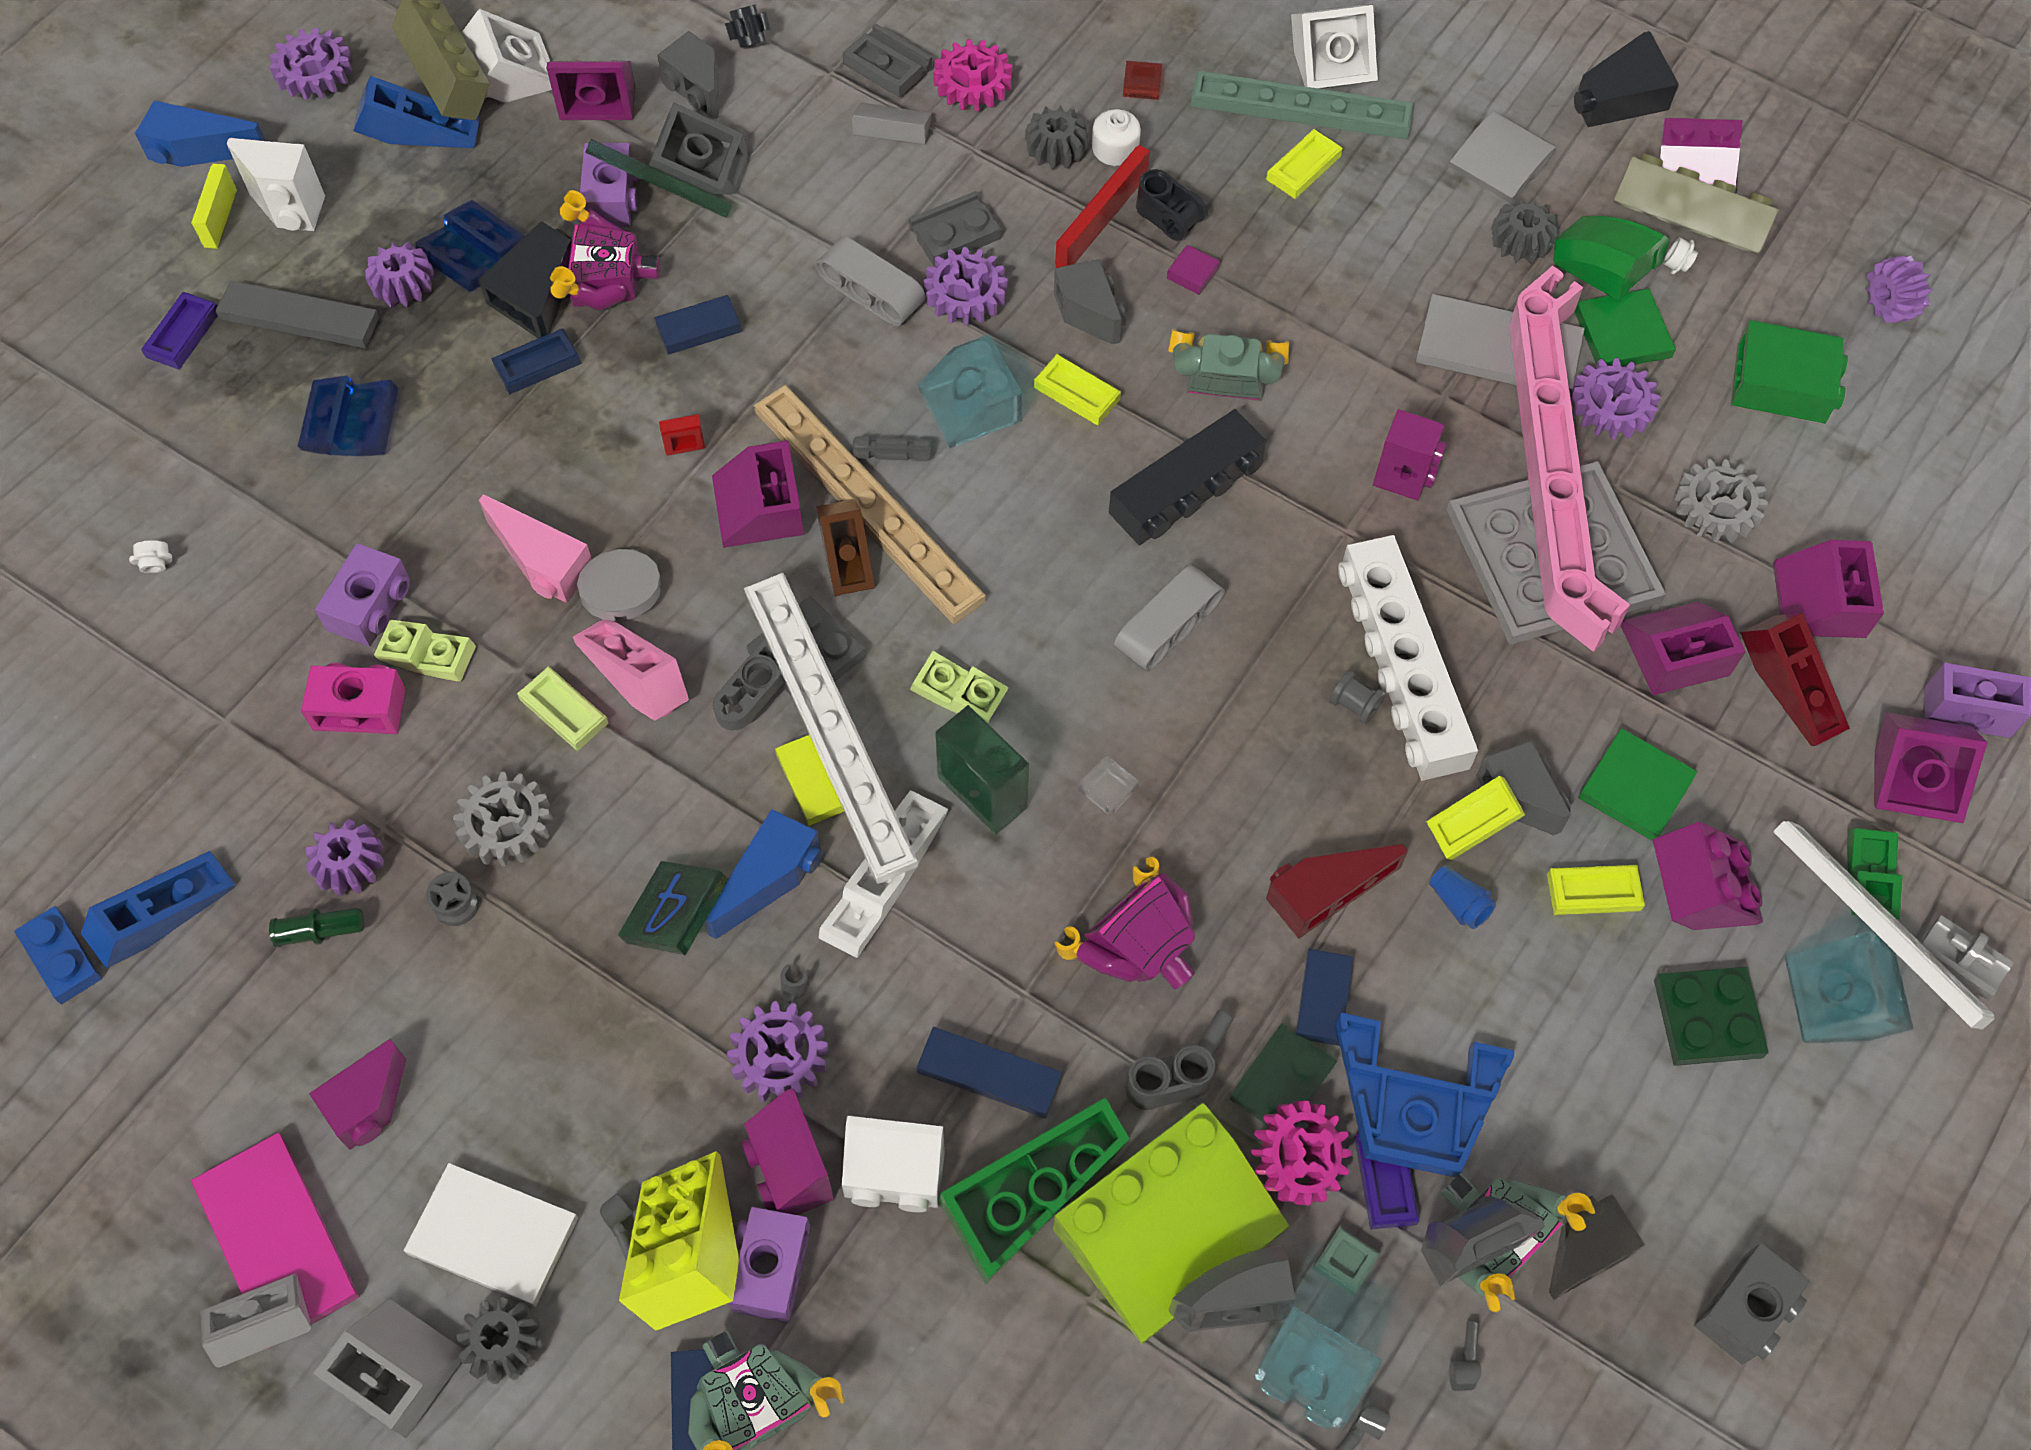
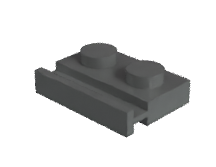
M875 23L869 34L864 33L843 52V64L900 98L922 77L923 71L932 68V56Z
M976 191L909 218V229L917 236L918 243L934 267L935 257L939 256L944 260L948 259V250L950 249L956 255H960L963 247H967L969 252L1001 239V228L985 204L980 202Z

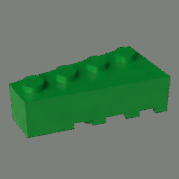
M1106 1098L940 1193L939 1203L985 1284L1054 1215L1074 1198L1129 1141V1136Z

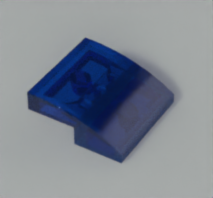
M470 200L444 214V227L416 241L415 245L416 249L421 248L433 267L468 292H472L480 287L478 279L525 236L474 200Z
M348 375L313 380L298 447L302 451L326 455H384L399 388L391 380L355 384Z

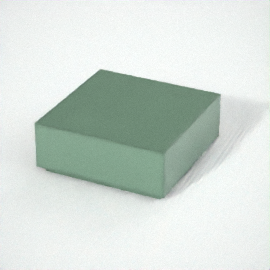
M1339 1226L1313 1270L1354 1297L1380 1253Z

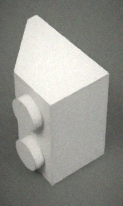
M1358 5L1291 14L1294 54L1305 87L1324 88L1378 80L1373 5Z
M479 9L461 32V35L490 82L485 98L491 97L506 103L552 90L546 69L547 62H550L540 33Z
M229 138L227 146L250 196L277 228H285L292 231H314L325 194L305 145Z
M847 1116L842 1174L844 1197L852 1198L851 1202L853 1204L864 1207H878L880 1201L899 1203L898 1207L909 1212H926L927 1207L938 1208L945 1156L943 1126Z

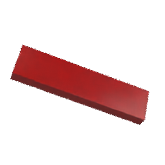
M1141 145L1136 146L1057 240L1056 268L1075 264L1139 187L1140 177L1144 172L1148 171L1150 150Z

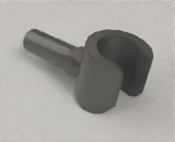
M786 965L782 969L780 979L783 994L780 999V1011L786 1012L795 999L804 996L807 992V970L804 971L803 977L799 982L791 983L789 982L791 965Z
M615 1194L602 1204L600 1214L604 1222L612 1230L614 1237L617 1238L627 1261L631 1240L627 1230L621 1223L633 1213L618 1194Z
M1474 1321L1467 1322L1463 1353L1464 1361H1451L1449 1365L1450 1385L1454 1391L1475 1389L1481 1377V1365L1477 1361L1476 1353L1479 1323Z
M1368 1406L1362 1409L1354 1428L1350 1431L1351 1433L1337 1450H1354L1365 1433L1380 1440L1389 1423L1390 1415L1375 1406Z

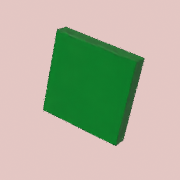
M1650 289L1628 292L1619 301L1611 296L1578 301L1574 312L1580 327L1584 328L1583 334L1596 365L1600 359H1603L1607 366H1612L1614 358H1619L1621 366L1625 367L1630 362L1636 365L1673 358L1676 348Z
M1621 728L1578 798L1653 841L1652 839L1659 837L1698 771Z

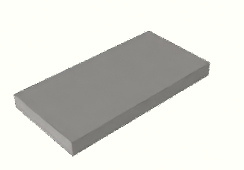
M1432 294L1416 362L1516 385L1509 329L1513 312ZM1562 323L1560 324L1569 393L1571 394L1584 328Z

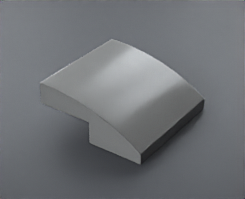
M1493 111L1457 151L1450 161V168L1512 204L1530 179L1534 180L1555 152L1556 147Z

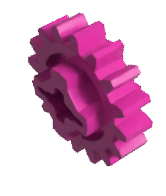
M967 39L966 46L963 47L954 42L952 43V52L943 49L941 51V59H935L933 75L934 86H937L938 96L947 95L948 105H952L956 101L960 102V110H965L967 105H973L974 110L979 111L980 104L983 103L992 108L994 107V98L1003 101L1005 99V91L1011 90L1012 64H1008V54L999 55V46L997 45L992 46L990 49L986 48L985 40H981L977 46L973 45L971 39Z
M1293 1101V1104L1277 1105L1278 1114H1265L1263 1116L1268 1126L1267 1130H1255L1254 1135L1262 1141V1145L1259 1148L1252 1149L1251 1155L1261 1157L1262 1164L1254 1171L1256 1174L1268 1175L1269 1178L1264 1187L1267 1191H1279V1201H1294L1295 1205H1310L1311 1201L1325 1202L1327 1201L1326 1191L1338 1192L1341 1189L1338 1181L1335 1179L1336 1176L1349 1174V1170L1341 1164L1342 1158L1352 1156V1151L1343 1149L1341 1142L1349 1136L1348 1132L1335 1130V1126L1340 1118L1337 1115H1325L1326 1106L1323 1104L1310 1105L1309 1101ZM1298 1121H1303L1309 1124V1126L1307 1128L1295 1127L1293 1124ZM1296 1178H1308L1310 1182L1301 1185L1294 1182Z

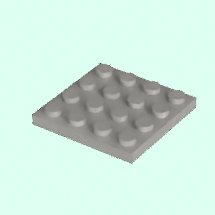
M1599 462L1580 466L1595 578L1630 604L1627 612L1662 603L1666 593ZM1529 480L1450 500L1446 510L1509 645L1565 630L1548 616L1544 607Z

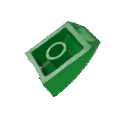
M1582 216L1556 238L1553 261L1559 268L1619 301L1652 269L1655 270L1663 263L1670 239L1647 226L1629 220L1607 216Z

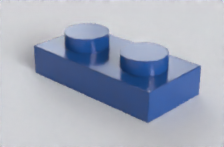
M56 906L14 930L52 996L61 1005L102 980V977L65 916Z

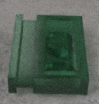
M1282 1023L1232 1092L1230 1100L1234 1103H1239L1247 1109L1248 1113L1266 1124L1263 1116L1265 1114H1278L1277 1105L1293 1104V1101H1309L1310 1103L1336 1066L1337 1060L1302 1036H1296L1287 1030V1026Z

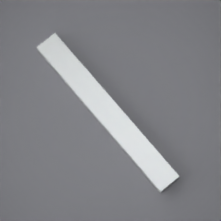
M784 573L744 588L746 597L877 884L918 867L915 854Z

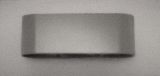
M848 237L840 238L815 265L817 272L826 283L893 326H900L926 299L923 288L915 279Z
M1193 564L1186 566L1122 628L1115 639L1114 646L1146 672L1153 670L1217 607L1225 593V589Z

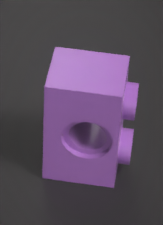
M584 143L580 193L586 200L584 209L586 211L592 209L617 227H631L632 211L638 210L637 189L634 188V182L640 181L639 159H633L630 143Z
M356 543L315 608V612L325 630L370 647L377 634H381L386 629L389 615L396 603L401 601L408 592L410 578L401 559ZM368 594H372V595H370V596L367 597V598H363L364 596H366V595H368Z
M1943 663L1925 685L1924 719L1972 726L1979 733L2011 738L2031 717V677Z
M751 1207L748 1221H740L736 1233L737 1249L741 1251L734 1298L729 1303L733 1313L790 1323L811 1231L808 1217ZM771 1254L778 1258L776 1268L768 1274H758L753 1270L755 1261L762 1255Z

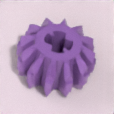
M393 241L391 248L385 250L378 247V256L368 257V268L365 270L367 283L377 300H385V303L390 308L398 302H401L407 308L409 301L414 299L422 302V293L432 292L431 281L434 279L432 265L429 263L427 255L421 248L415 249L409 241L401 247Z
M1911 255L1884 259L1880 263L1875 264L1874 271L1867 274L1870 285L1865 290L1870 293L1871 298L1868 304L1875 306V316H1883L1886 323L1905 322L1915 319L1917 316L1922 315L1924 308L1930 305V299L1927 295L1933 291L1927 281L1930 274H1924L1923 262H1915Z
M347 819L342 828L339 829L336 823L329 821V832L327 834L314 832V840L318 845L305 848L306 856L310 860L306 864L307 872L311 877L316 878L315 882L322 890L327 891L332 888L336 895L342 897L348 887L351 886L354 892L361 894L362 886L360 883L364 880L376 883V875L372 870L384 867V860L380 855L383 851V845L379 838L373 837V831L365 824L357 827L354 821Z

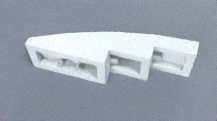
M910 790L896 808L895 814L919 864L943 823L948 809ZM865 858L844 886L842 899L821 925L818 938L858 958L894 905L916 868L877 884Z

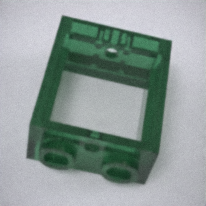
M969 705L935 732L938 778L997 835L1028 808L1029 763ZM972 790H977L980 793L977 797L970 796Z

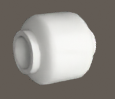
M1120 109L1108 110L1101 113L1095 119L1092 129V149L1099 161L1111 166H1120L1134 148L1140 145L1141 128L1138 119L1133 114Z

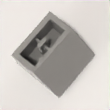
M388 1299L344 1331L313 1375L402 1437L407 1438L461 1363L458 1354L463 1349L400 1305Z

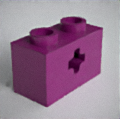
M1397 409L1384 443L1372 486L1418 501L1423 487L1432 488L1439 464L1447 445L1446 442L1440 441L1445 424Z

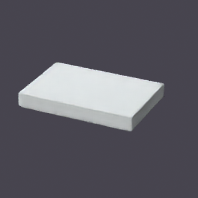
M448 1163L403 1251L409 1256L536 1307L578 1221V1217L572 1212Z

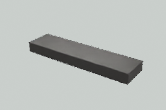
M235 281L229 282L216 309L219 319L365 349L379 320L375 309Z

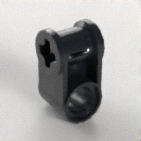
M1152 169L1144 172L1140 177L1136 201L1137 212L1161 229L1172 240H1182L1186 237L1187 230L1195 222H1202L1207 217L1208 209L1202 198L1182 186L1168 173Z

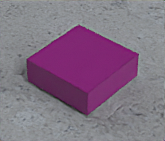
M1186 245L1168 269L1167 279L1200 295L1218 271L1220 261Z

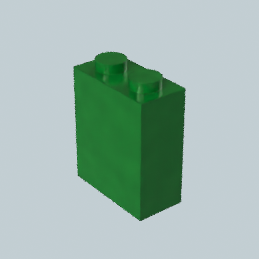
M1749 320L1737 343L1731 405L1826 424L1833 410L1841 408L1845 397L1846 388L1845 386H1840L1841 378L1846 371L1848 355L1843 354L1844 338Z

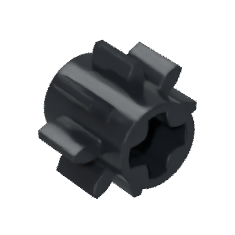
M756 4L730 11L732 21L725 23L730 41L738 39L740 48L766 41L763 31L771 29L766 12L758 14Z

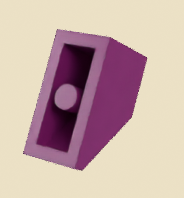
M391 1038L309 1093L336 1136L349 1150L355 1146H363L372 1142L380 1135L381 1128L391 1122L406 1063V1058Z

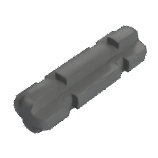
M857 436L853 440V456L870 459V456H875V459L908 461V458H913V461L926 462L931 458V442L919 439L909 442V439L876 437V440H871V437Z

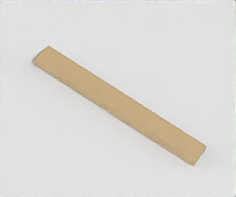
M786 384L754 405L755 413L781 441H789L790 451L838 502L852 499L857 500L861 508L865 531L953 625L986 602V595Z

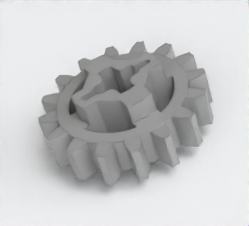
M1707 459L1703 468L1698 464H1694L1689 474L1685 473L1674 496V500L1680 502L1676 513L1688 516L1684 523L1686 528L1693 525L1699 527L1697 536L1700 538L1706 532L1712 533L1713 542L1718 543L1721 535H1726L1729 542L1732 543L1735 542L1739 534L1747 538L1753 528H1757L1763 519V512L1768 505V501L1761 499L1766 491L1765 487H1755L1754 483L1758 476L1752 474L1746 477L1742 474L1745 467L1742 464L1737 466L1736 469H1732L1727 459L1723 460L1721 466H1716L1712 459Z
M500 772L498 781L493 783L487 775L483 776L484 786L478 789L475 786L469 785L467 789L472 797L469 800L458 799L457 801L463 813L453 815L457 828H460L456 831V835L461 844H465V848L471 857L479 853L483 864L488 865L493 857H497L501 867H505L508 863V857L514 855L520 863L524 862L523 851L529 849L537 853L539 848L536 839L549 838V832L544 825L552 823L553 817L550 810L547 809L550 807L546 794H541L538 783L535 781L527 785L523 774L520 773L513 781H509L506 773ZM524 801L531 806V816H528L524 810ZM476 822H480L482 826L481 830L484 833L482 837L476 833Z

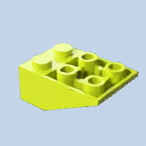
M715 1151L642 1182L619 1301L655 1331L732 1302L739 1256L721 1155Z

